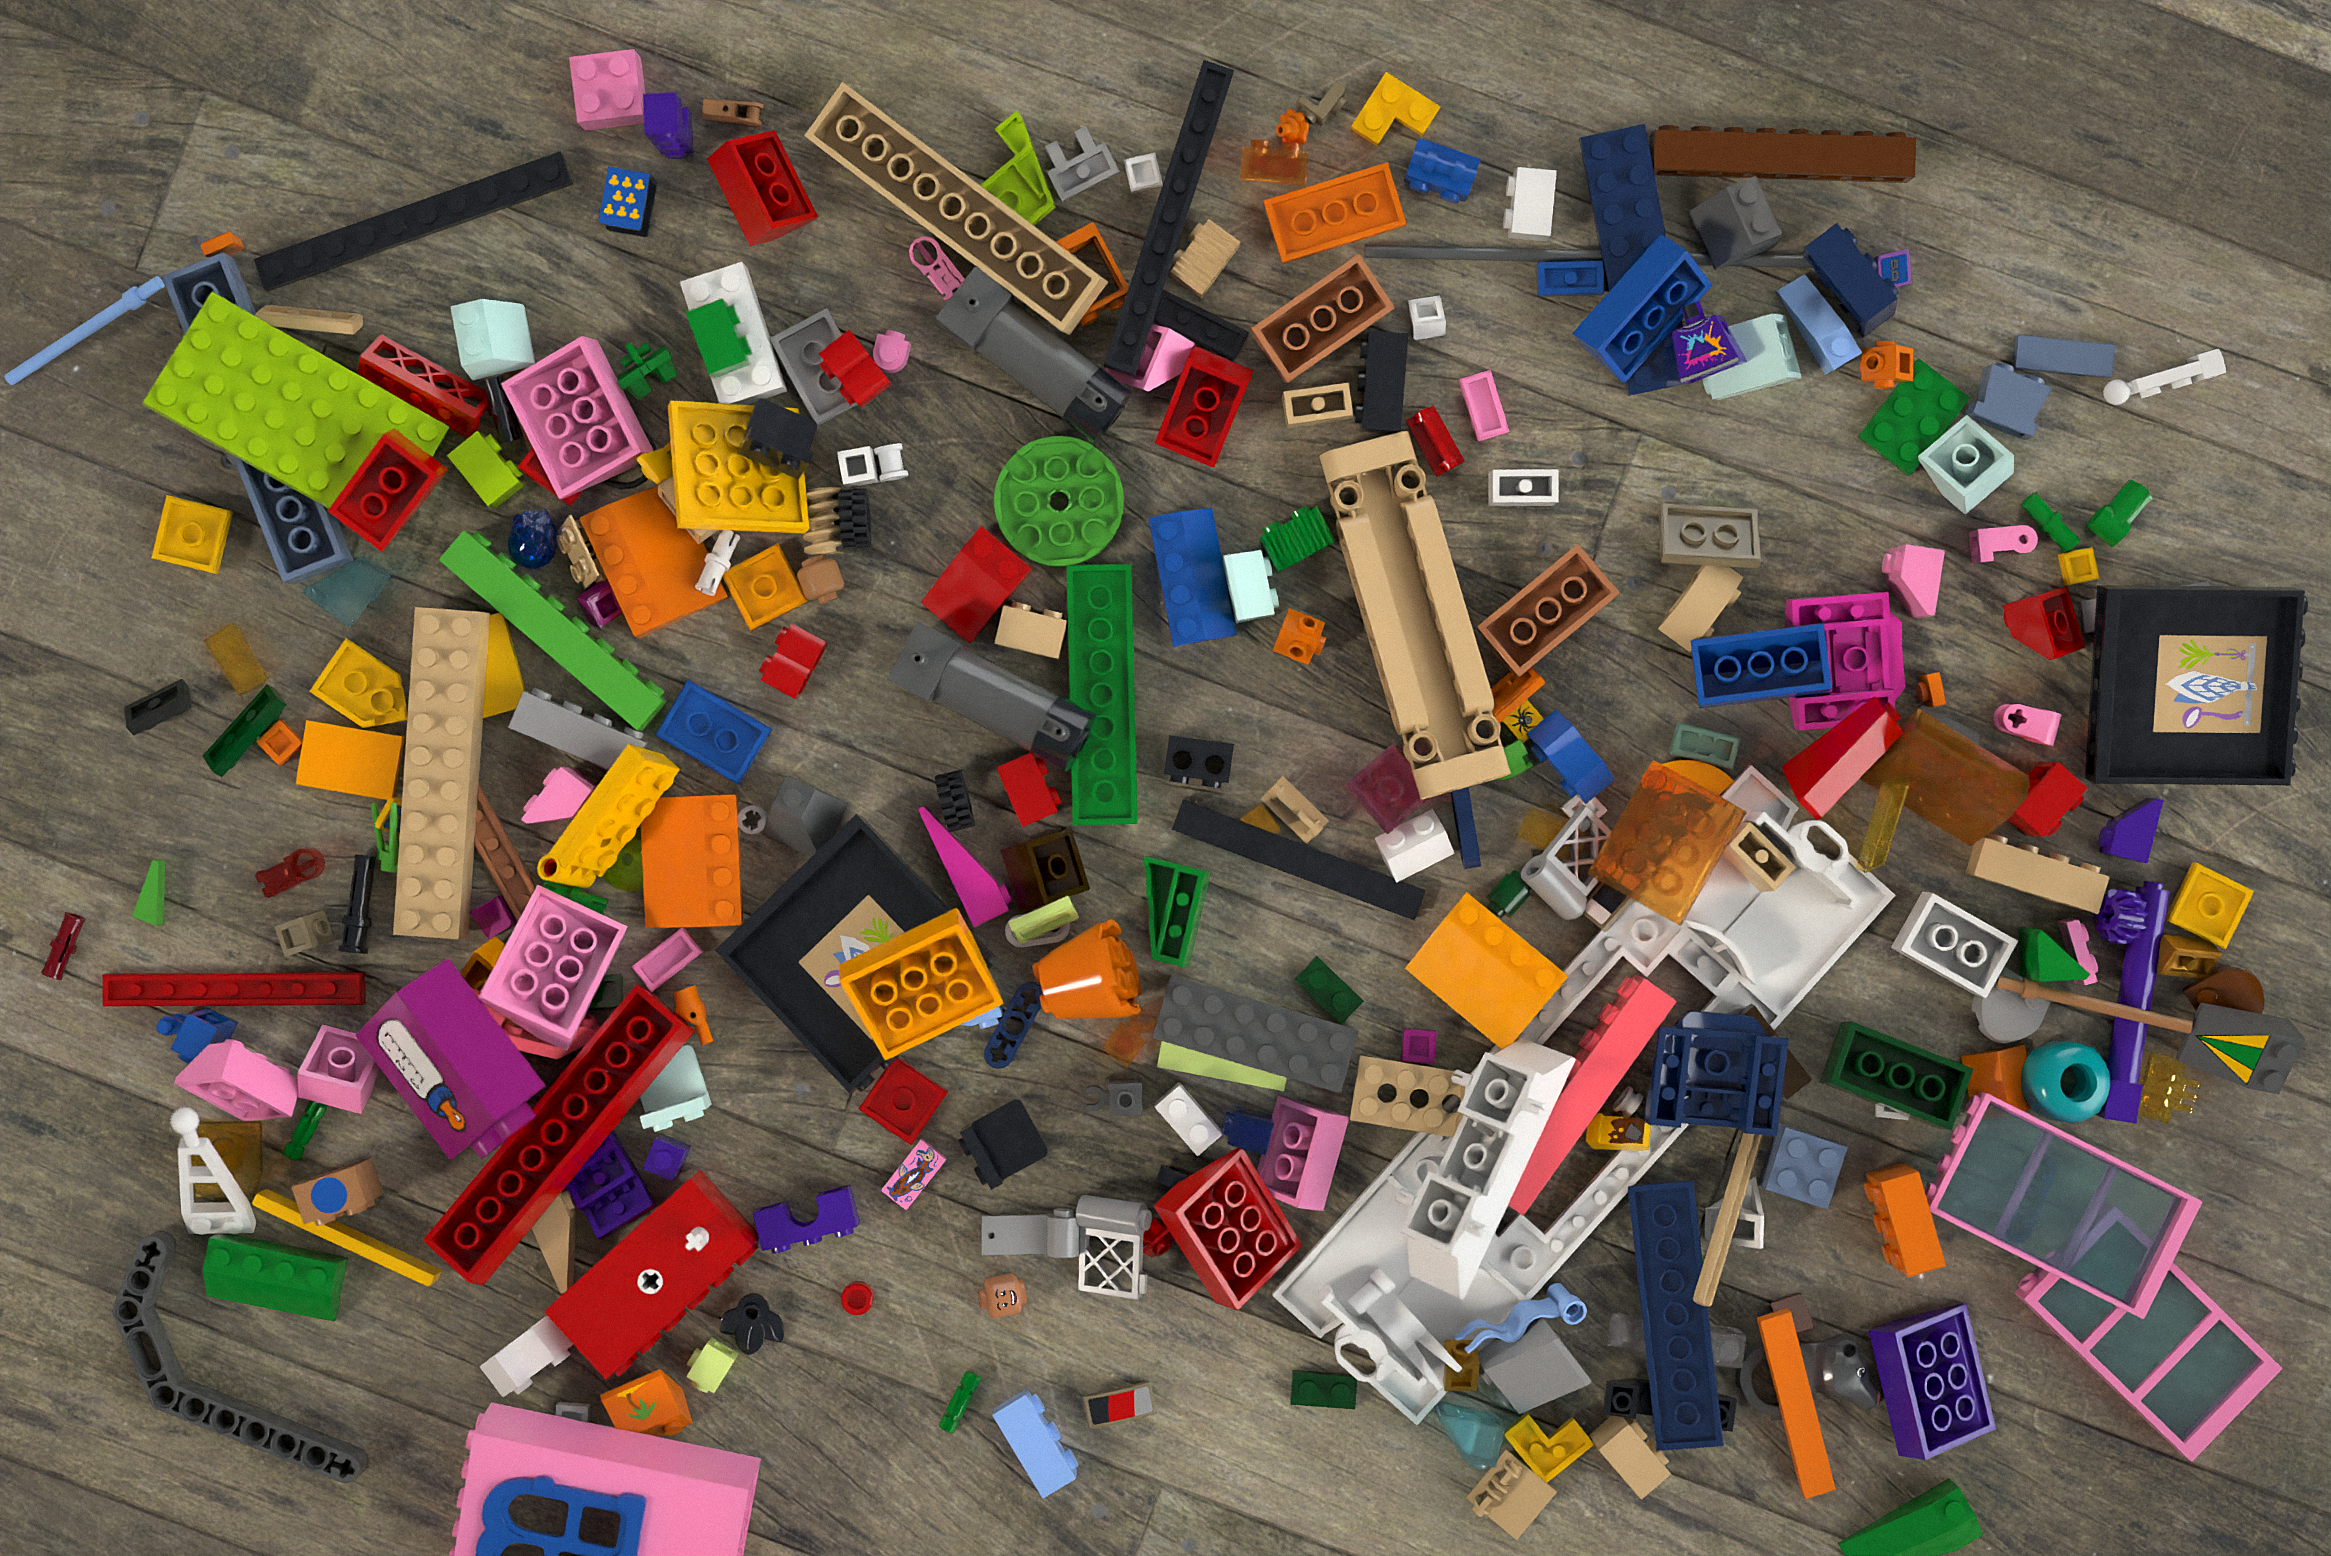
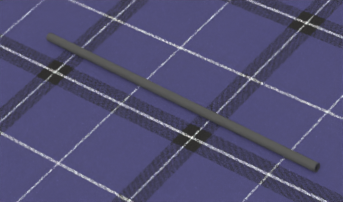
M1365 245L1364 250L1365 258L1529 262L1602 261L1600 250ZM1688 252L1697 265L1712 266L1707 252ZM1756 254L1728 265L1812 268L1804 254Z

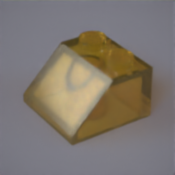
M261 1121L199 1122L198 1127L195 1129L198 1138L209 1139L245 1196L255 1197L263 1172ZM191 1155L192 1166H207L200 1155ZM193 1183L194 1198L227 1197L218 1183Z

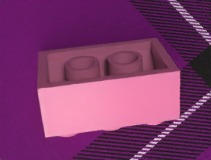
M227 1039L223 1043L209 1044L176 1077L174 1084L243 1121L292 1117L298 1096L297 1077L290 1074L289 1069L275 1066L267 1061L268 1058L266 1056L252 1053L244 1048L242 1042Z
M1278 1095L1257 1169L1258 1174L1273 1198L1297 1208L1324 1210L1349 1121L1348 1116L1327 1108Z

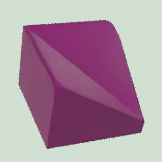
M603 581L576 597L589 624L601 628L623 614L609 582Z
M497 896L469 912L488 939L499 935L517 924L503 896Z

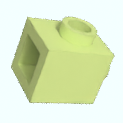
M711 1337L703 1350L696 1348L687 1363L691 1370L686 1377L692 1380L691 1384L698 1390L705 1393L708 1391L715 1393L739 1353Z

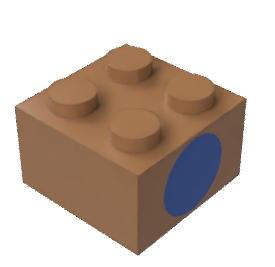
M372 1157L310 1177L292 1186L303 1223L315 1221L316 1226L336 1220V1218L345 1215L344 1211L347 1212L348 1216L365 1211L368 1207L376 1205L374 1199L384 1194Z

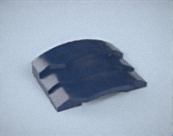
M1688 1011L1673 1026H1659L1656 1054L1653 1059L1651 1085L1647 1092L1644 1121L1648 1125L1681 1128L1682 1123L1738 1128L1747 1134L1777 1136L1789 1039L1768 1035L1753 1016Z

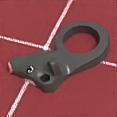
M1842 1333L1824 1341L1810 1342L1798 1340L1813 1398L1817 1393H1823L1849 1400L1862 1410H1871L1879 1403L1880 1392L1870 1379L1866 1364L1859 1353L1857 1343L1853 1337ZM1759 1341L1750 1346L1739 1359L1735 1374L1736 1386L1739 1387L1744 1399L1763 1414L1771 1415V1421L1782 1420L1778 1402L1771 1403L1761 1400L1755 1394L1752 1387L1754 1368L1761 1360L1766 1358L1763 1341Z

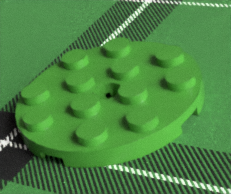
M1050 436L1037 439L1023 446L1003 467L995 487L994 509L1003 535L1015 550L1036 563L1054 567H1066L1067 565L1080 564L1093 558L1111 542L1121 524L1124 511V493L1120 477L1114 465L1101 451L1088 442L1077 438ZM1058 492L1064 493L1069 499L1068 506L1061 511L1054 510L1050 505L1052 495Z

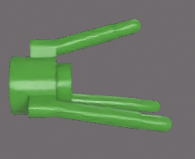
M373 802L371 809L377 843V860L381 861L382 871L397 873L399 843H397V803H391L389 843L384 845L382 830L375 827V822L380 815L378 804Z

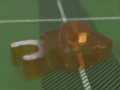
M1142 1008L1140 1013L1131 1016L1129 1027L1120 1022L1101 1047L1126 1068L1147 1042L1140 1036L1141 1033L1151 1030L1156 1022V1019L1152 1017L1149 1023L1145 1025L1140 1024L1137 1017L1141 1014Z

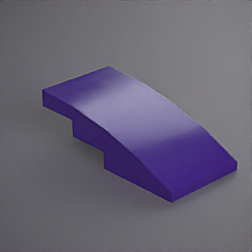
M613 1130L567 1184L575 1204L579 1210L584 1212L597 1239L603 1240L657 1206L642 1177Z

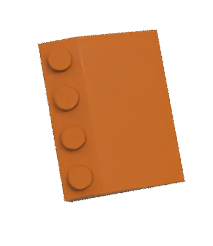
M658 486L612 502L579 517L634 637L643 638L729 598L721 580L714 596L702 593L703 588L700 591L695 588L706 565L704 559L708 551L704 542L698 545L685 528H677V518L658 495Z
M738 794L660 797L655 803V808L651 814L641 822L645 928L735 926L744 923Z

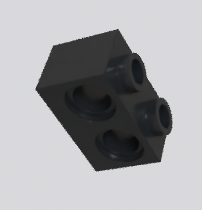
M1169 735L1164 774L1170 775L1171 782L1189 784V778L1202 779V786L1221 788L1222 782L1229 783L1234 744ZM1181 750L1187 751L1192 758L1191 765L1184 770L1177 769L1173 764L1174 754ZM1211 755L1220 756L1224 762V767L1218 774H1211L1205 768V761Z

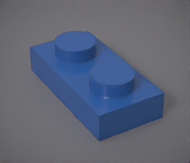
M1603 261L1537 263V297L1597 296L1604 294Z

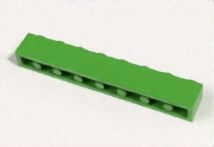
M464 530L439 558V561L632 727L643 731L668 702L662 697L665 691L651 679L647 683L637 675L640 671L639 668L626 658L621 661L612 654L615 648L605 639L600 637L596 640L588 633L590 626L578 616H575L573 619L570 618L563 611L566 606L551 594L547 598L538 590L541 584L527 573L522 576L513 569L517 564L503 552L497 555L491 550L489 546L492 542L479 531L473 534Z

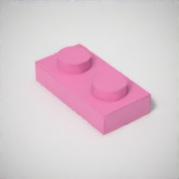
M2075 918L2057 921L2066 953L2090 974L2086 980H2074L2075 983L2088 985L2098 982L2095 974L2098 972V965L2095 957L2089 954L2086 942L2089 941V935L2085 925Z

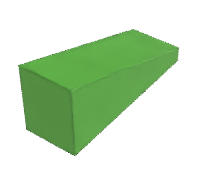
M152 860L132 915L134 918L156 926L164 925V860Z

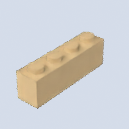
M1989 833L1987 838L1976 837L1965 874L2085 912L2099 913L2110 878L2100 874V867L2081 862L2080 867L2068 864L2069 857L2052 852L2049 857L2038 854L2039 848L2024 843H2019L2018 848L2007 845L2008 838Z

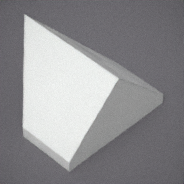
M1755 1176L1749 1181L1730 1244L1762 1249L1764 1213ZM1723 1198L1712 1206L1705 1208V1240L1711 1241Z

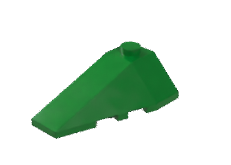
M1948 1478L1838 1542V1545L1845 1556H1936L1955 1552L1983 1536L1977 1517L1961 1489Z

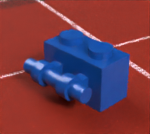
M1418 138L1404 182L1410 183L1409 188L1417 192L1427 193L1430 190L1439 193L1442 200L1457 204L1459 200L1465 202L1476 177L1480 158Z
M208 1008L187 1015L177 1013L172 1016H165L159 1020L156 1029L165 1036L177 1034L171 1050L180 1054V1060L190 1064L209 1044L223 1043L225 1040L230 1039L238 1022Z

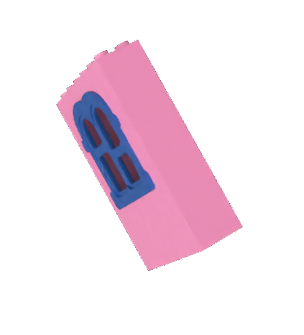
M492 1402L484 1414H479L475 1429H470L468 1433L466 1449H470L469 1459H465L461 1472V1478L466 1479L465 1488H461L457 1499V1508H461L460 1517L456 1518L453 1526L452 1537L457 1539L456 1546H452L449 1556H501L502 1551L513 1543H527L540 1546L544 1549V1556H558L562 1551L585 1556H743L761 1458ZM522 1494H532L565 1501L569 1506L564 1535L555 1536L519 1527L512 1521L509 1515L510 1502ZM590 1506L620 1514L621 1523L616 1546L609 1547L584 1542L579 1538L578 1534L584 1507Z

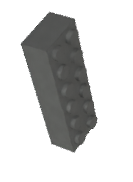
M1169 975L1151 1038L1341 1093L1359 1030Z

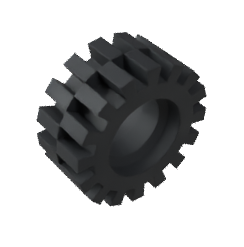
M867 488L840 490L839 524L843 548L870 547L871 514Z
M959 769L936 775L937 794L949 833L975 826L972 806L962 771Z

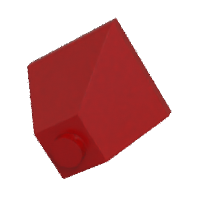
M2068 586L2002 605L2004 609V622L2010 630L2011 637L2046 659L2054 660L2085 648Z

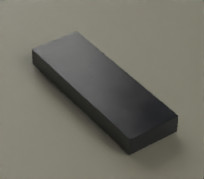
M1164 289L1153 319L1154 323L1170 328L1188 340L1235 362L1249 334L1248 331Z

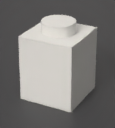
M870 446L837 452L842 482L845 487L850 488L879 482L874 452Z

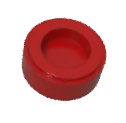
M862 1281L851 1282L844 1288L841 1294L842 1307L851 1315L865 1314L874 1302L872 1288Z

